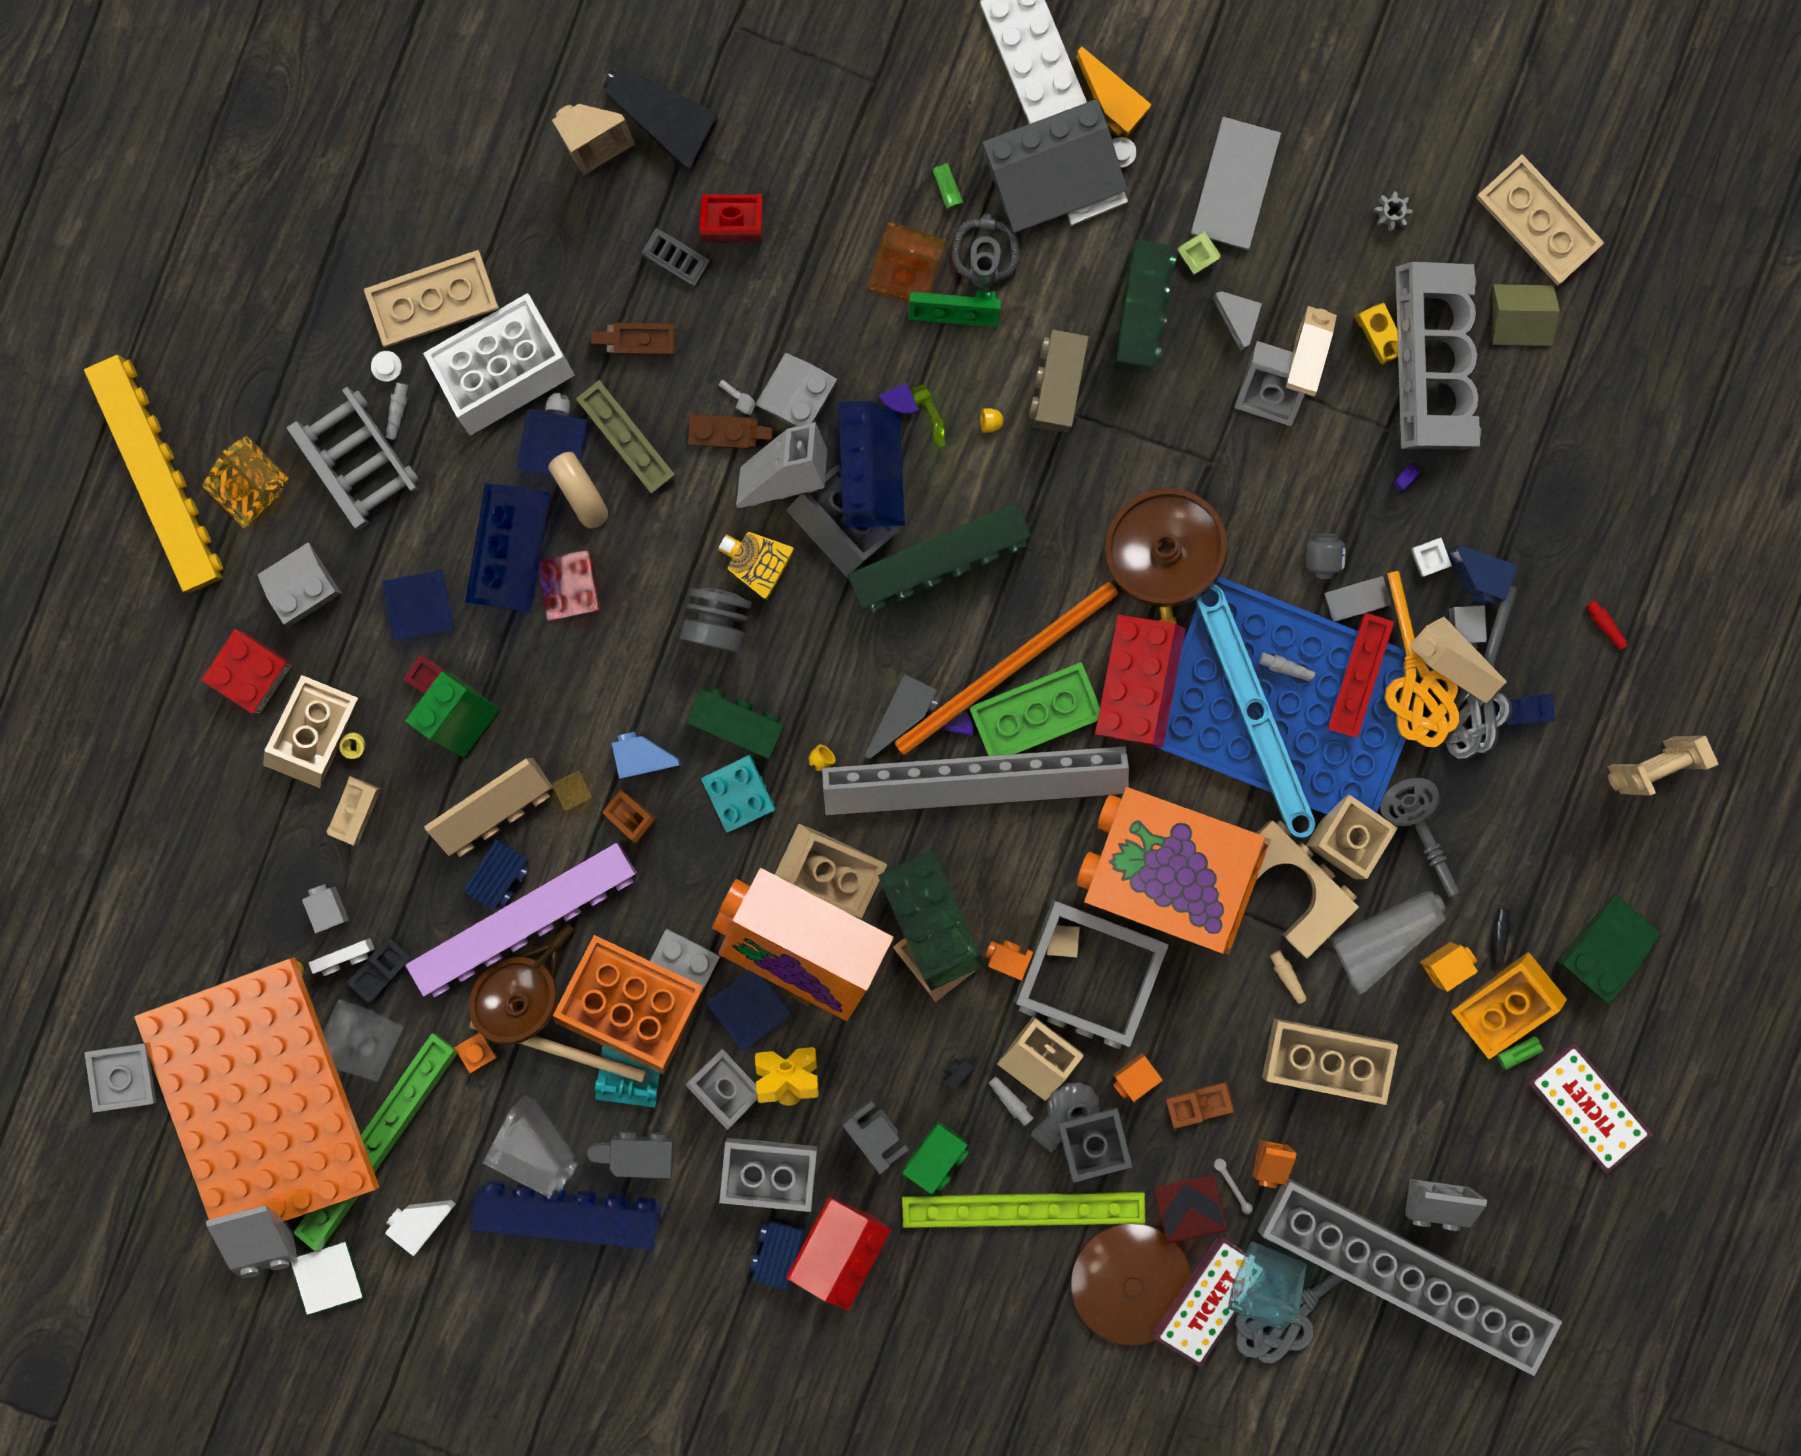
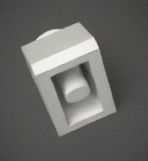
M449 1200L408 1205L403 1211L398 1208L386 1222L390 1225V1228L385 1234L414 1256L456 1204Z

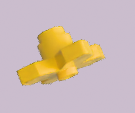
M814 1047L796 1049L786 1060L774 1051L755 1054L756 1073L762 1076L761 1079L756 1081L759 1103L775 1102L778 1100L782 1105L790 1106L797 1104L801 1099L819 1096L817 1075L811 1073L817 1069L816 1050Z

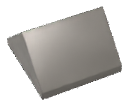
M723 1049L686 1083L691 1092L727 1130L757 1100L756 1084Z

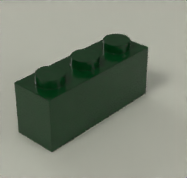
M710 686L707 691L699 690L686 723L771 759L785 727L779 724L781 717L764 711L762 716L751 711L753 705L740 699H736L735 704L723 699L726 693Z

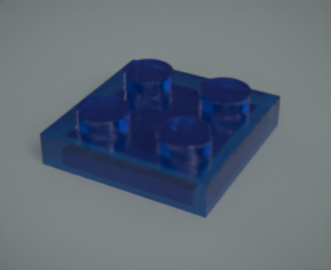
M528 409L517 469L552 476L548 469L550 462L558 455L566 452H573L581 463L589 421Z
M443 570L382 581L394 641L455 630Z
M749 970L706 1002L707 1006L742 1051L791 1014L765 978Z

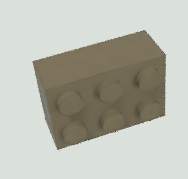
M1052 330L1050 337L1044 336L1040 359H1044L1045 363L1044 367L1038 368L1034 385L1035 389L1040 390L1038 397H1033L1029 412V418L1034 419L1033 427L1069 433L1073 423L1089 336Z

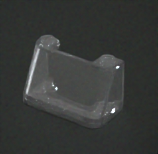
M526 1095L510 1110L483 1164L549 1198L554 1190L559 1193L561 1192L567 1179L570 1180L578 1163L573 1161L575 1154L536 1100Z

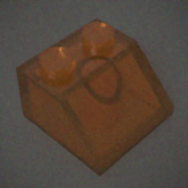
M889 221L879 246L868 289L907 302L910 301V292L930 293L947 240Z

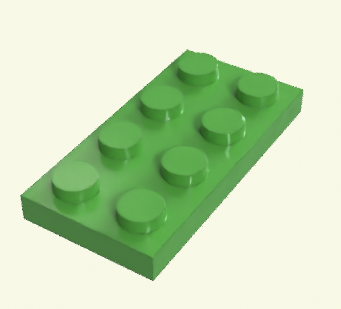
M1080 662L970 706L969 709L988 756L1019 753L1098 721L1100 706L1084 666Z

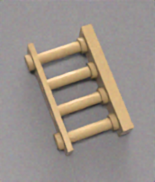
M1673 736L1662 741L1665 746L1663 753L1640 764H1612L1608 766L1611 773L1608 775V779L1615 791L1619 790L1620 794L1651 796L1656 793L1652 782L1680 769H1709L1718 765V762L1706 736Z

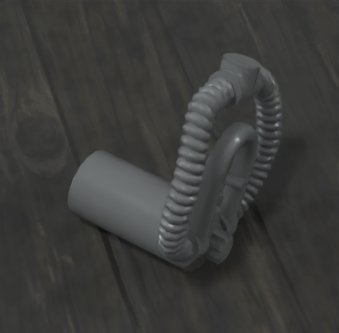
M984 214L980 220L973 219L972 221L970 219L960 225L952 245L951 260L955 270L961 273V276L967 277L977 287L984 289L992 286L994 282L1006 279L1013 274L1018 266L1020 247L1018 237L1016 236L1017 233H1013L1009 223L996 221L993 215ZM976 227H980V230L995 231V228L996 230H1004L1009 238L1011 259L1007 268L998 273L1001 253L1000 245L994 238L988 236L980 237L973 242L971 246V269L969 271V269L965 268L959 255L965 232ZM982 243H988L993 246L995 252L994 255L988 252L977 254V248Z

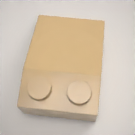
M301 675L264 751L263 765L320 788L336 755L358 698Z
M798 824L775 876L848 914L862 919L887 864L821 832Z

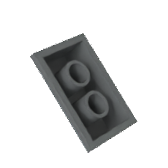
M839 464L826 473L824 488L810 493H801L786 509L846 577L863 565L899 532Z

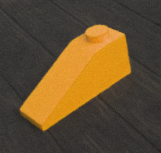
M1081 47L1077 52L1076 59L1093 98L1098 99L1109 131L1117 137L1121 134L1127 138L1149 112L1151 104L1085 48Z

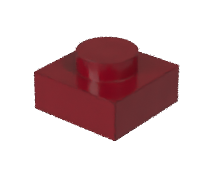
M420 654L403 680L425 694L442 671H447Z

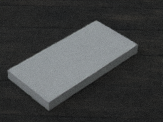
M1226 117L1222 118L1190 235L1197 236L1205 231L1211 241L1249 250L1281 132Z

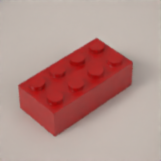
M1118 615L1095 732L1096 735L1163 748L1186 628L1175 623Z

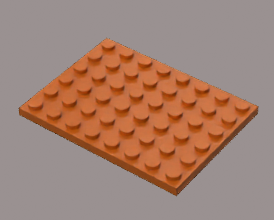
M295 957L134 1016L143 1042L147 1045L150 1061L209 1220L267 1205L282 1217L284 1222L368 1193L380 1187Z

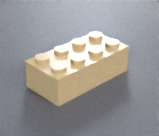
M1274 1018L1262 1078L1268 1082L1387 1105L1398 1045L1392 1041Z

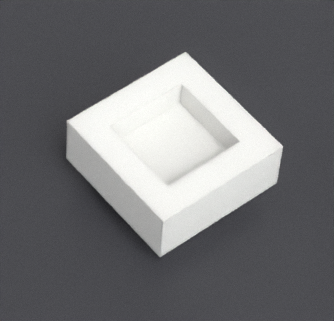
M1442 538L1411 548L1421 577L1452 566Z

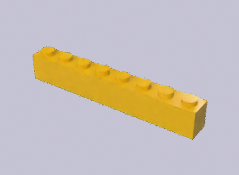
M115 355L84 369L182 591L192 593L223 579L220 573L223 570L222 563L216 553H211L208 543L211 542L210 536L204 526H199L195 517L199 514L198 509L192 498L187 499L183 490L186 487L185 480L179 470H174L171 460L174 459L173 453L169 445L162 443L158 434L162 431L157 418L154 415L150 416L146 407L149 404L148 397L143 388H138L135 383L134 377L137 376L133 364L130 360H125V358Z

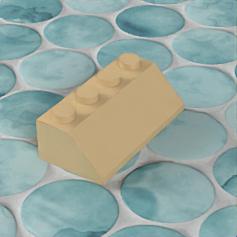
M577 104L574 107L567 105L561 108L555 114L557 117L552 120L583 175L588 174L635 145L627 123L622 114L582 104Z
M526 758L424 826V828L448 856L457 853L461 857L475 848L472 842L481 836L484 840H487L500 830L497 826L505 820L512 823L523 816L525 813L522 809L533 803L536 807L550 798L548 792L553 789V786L535 759Z

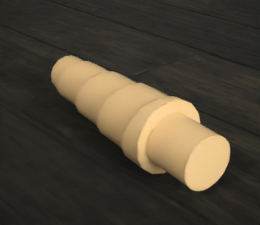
M1280 950L1271 954L1270 958L1275 965L1273 968L1293 998L1296 999L1298 1004L1306 1001L1307 997L1297 980L1289 960H1285Z

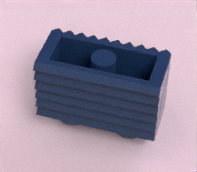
M497 839L463 891L493 911L499 906L504 908L513 895L509 890L514 882L518 881L521 883L530 870V867L526 865L530 859L502 840Z
M770 1218L769 1225H762L758 1242L763 1243L760 1255L754 1253L749 1270L755 1272L753 1281L779 1289H789L791 1281L786 1276L800 1251L805 1233L804 1227Z

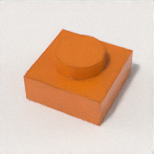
M480 1033L454 1047L459 1051L458 1054L469 1073L497 1058L488 1040Z

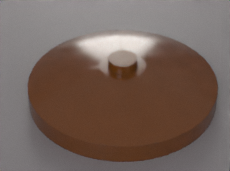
M1163 488L1140 494L1119 510L1108 529L1105 552L1111 575L1126 594L1147 605L1174 607L1192 602L1212 588L1225 567L1228 543L1223 522L1208 502L1185 490Z
M1114 1224L1100 1230L1082 1246L1074 1261L1071 1272L1072 1298L1082 1320L1102 1338L1123 1345H1141L1159 1339L1192 1291V1274L1185 1254L1171 1237L1168 1239V1234L1148 1224Z

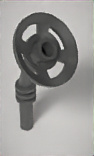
M1424 778L1403 780L1392 786L1384 794L1380 804L1381 814L1384 819L1393 825L1408 826L1414 824L1425 847L1423 852L1428 854L1427 860H1431L1430 866H1434L1448 897H1451L1460 891L1445 863L1446 856H1442L1444 851L1439 850L1441 845L1436 844L1425 821L1439 804L1440 794L1438 788L1433 782ZM1415 789L1414 794H1407L1401 800L1396 798L1407 790ZM1426 790L1432 794L1433 800L1431 803L1425 794ZM1421 799H1423V800L1425 801V804H1424V805H1421V803H1420V800H1421ZM1390 807H1393L1394 813L1398 818L1395 819L1391 816ZM1399 809H1403L1405 813L1401 814Z

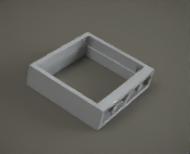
M1052 900L1014 1002L1020 1005L1019 1011L1027 1015L1036 1017L1038 1012L1049 1016L1047 1022L1064 1028L1065 1023L1077 1027L1075 1032L1088 1038H1092L1094 1034L1105 1038L1103 1043L1118 1049L1121 1048L1122 1044L1130 1047L1169 944ZM1060 916L1154 952L1123 1034L1029 998Z

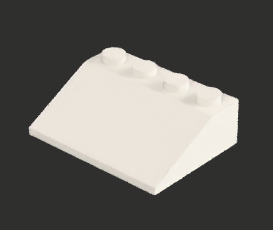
M528 293L423 353L453 411L470 436L575 376Z

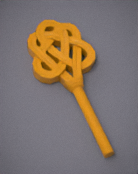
M1399 571L1387 573L1406 657L1404 658L1403 666L1404 677L1390 682L1385 688L1384 700L1387 707L1396 714V727L1400 736L1406 740H1415L1425 747H1436L1443 743L1448 732L1455 730L1459 723V711L1454 703L1458 693V685L1435 670L1429 671L1426 662L1409 646L1415 640L1400 573ZM1416 671L1421 678L1420 683L1415 681ZM1436 679H1440L1445 682L1446 691ZM1399 688H1402L1399 702H1397L1396 692ZM1429 689H1430L1431 692L1435 695V697L1440 701L1439 704H1437V702L1435 701V699H1434V698L1432 697V695L1428 692ZM1412 693H1414V698H1413V702H1412V709H1411V711H1410V710H1409L1410 701H1411ZM1424 705L1430 712L1427 718L1422 716ZM1430 730L1436 732L1433 737H1428L1426 734Z

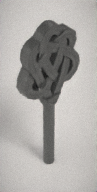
M1513 586L1510 587L1506 600L1500 602L1484 654V658L1492 667L1497 657L1517 588ZM1458 686V691L1460 692L1456 695L1454 703L1458 711H1460L1459 723L1455 730L1448 732L1447 737L1443 741L1453 756L1458 759H1469L1478 753H1488L1495 748L1499 729L1509 721L1512 714V704L1505 694L1498 692L1488 703H1485ZM1496 702H1497V703L1499 704V706H1500V711H1499L1498 715H1497ZM1472 719V728L1467 729L1465 725ZM1459 743H1465L1468 747L1462 749Z
M1332 1273L1312 1289L1299 1290L1293 1295L1283 1285L1274 1282L1264 1284L1256 1292L1254 1302L1243 1306L1236 1313L1234 1323L1237 1328L1235 1337L1237 1349L1247 1357L1259 1358L1263 1363L1272 1364L1280 1360L1288 1350L1300 1351L1309 1346L1313 1339V1325L1307 1315L1314 1310L1320 1297L1345 1279ZM1273 1294L1280 1296L1279 1298L1267 1299ZM1299 1306L1296 1312H1292V1307ZM1279 1310L1278 1312H1271L1263 1315V1312ZM1273 1325L1268 1333L1263 1332V1327ZM1302 1326V1334L1300 1337L1296 1338ZM1247 1338L1252 1340L1253 1346L1247 1345Z

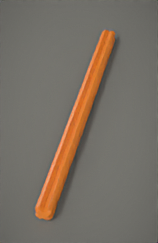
M1111 582L1105 583L896 740L895 745L903 755H906L1114 599L1118 594L1115 586Z

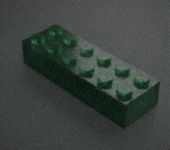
M1014 503L847 575L861 610L868 609L870 614L886 608L885 601L896 597L897 601L900 602L914 596V589L924 585L926 590L942 584V577L952 573L953 578L970 572V565L980 561L981 566L998 560V553L1008 550L1010 555L1026 548V541H1029L1031 534L1018 503Z

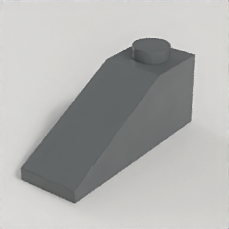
M904 674L865 757L872 758L923 719L926 712L932 714L940 699L935 696L937 690Z

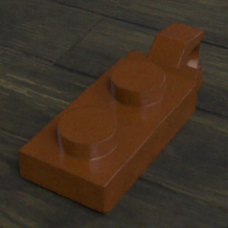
M614 323V325H607V332H591L592 346H606L607 353H614V355H675V324Z
M690 414L689 446L749 449V447H756L757 441L773 440V428L759 427L758 420Z

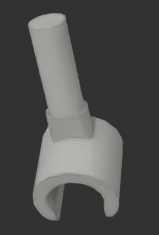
M721 380L719 386L738 399L735 409L751 415L755 407L754 399L747 394L737 391L726 381Z

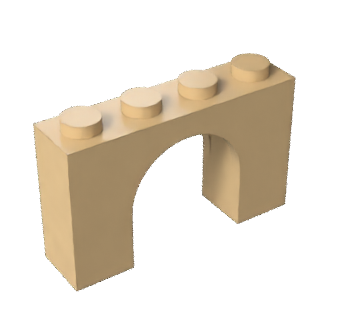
M1269 820L1256 833L1271 840L1257 879L1267 869L1285 863L1299 867L1308 876L1312 886L1311 903L1306 912L1282 935L1303 957L1308 958L1359 908L1353 902L1357 897L1345 885L1339 888L1332 879L1335 875L1323 863L1318 866L1311 859L1314 855L1312 851L1302 842L1297 845L1289 837L1291 834L1283 822L1279 821L1276 824L1274 821Z

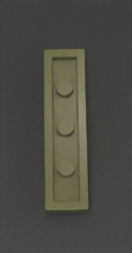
M600 380L576 398L651 494L655 493L676 476Z

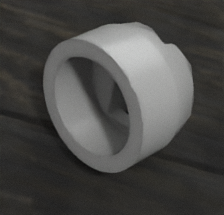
M554 393L546 402L545 412L552 416L568 417L570 400L564 394L561 396L560 393Z

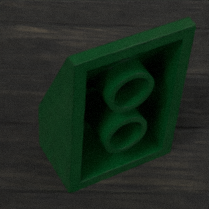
M1613 894L1555 962L1599 1001L1610 1004L1629 982L1661 933L1618 895Z

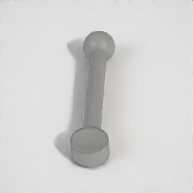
M1221 1158L1216 1159L1214 1167L1223 1174L1241 1204L1242 1213L1245 1215L1251 1214L1253 1207L1245 1201L1226 1169V1162Z

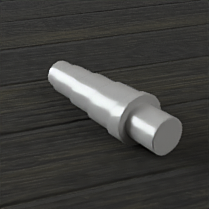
M396 383L394 394H391L385 438L394 440L397 438L404 409L407 405L408 398L406 394L408 385Z
M1264 652L1260 656L1259 664L1269 667V670L1273 672H1279L1306 681L1314 679V671L1286 660V658L1276 654L1272 656Z
M994 1077L988 1083L1007 1107V1110L1014 1116V1119L1017 1117L1024 1126L1033 1119L1026 1110L1027 1106L999 1078Z

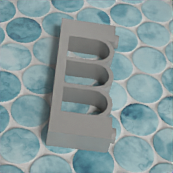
M1410 262L1396 266L1401 449L1463 450L1480 447L1481 428L1479 426V416H1472L1478 405V393L1473 381L1467 377L1472 373L1477 360L1476 347L1471 338L1466 335L1471 330L1476 315L1474 303L1470 296L1475 295L1476 287L1474 264ZM1424 298L1442 299L1450 305L1454 316L1450 330L1425 329ZM1425 340L1442 341L1451 347L1454 352L1455 363L1450 373L1426 372ZM1426 383H1443L1452 388L1456 397V408L1452 415H1427Z

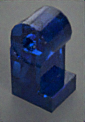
M1553 694L1509 699L1512 704V714L1505 725L1556 721ZM1496 702L1497 715H1498V713H1499V711H1500V706H1499V704Z

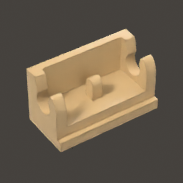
M349 776L348 783L328 827L327 834L354 846L360 843L381 788Z

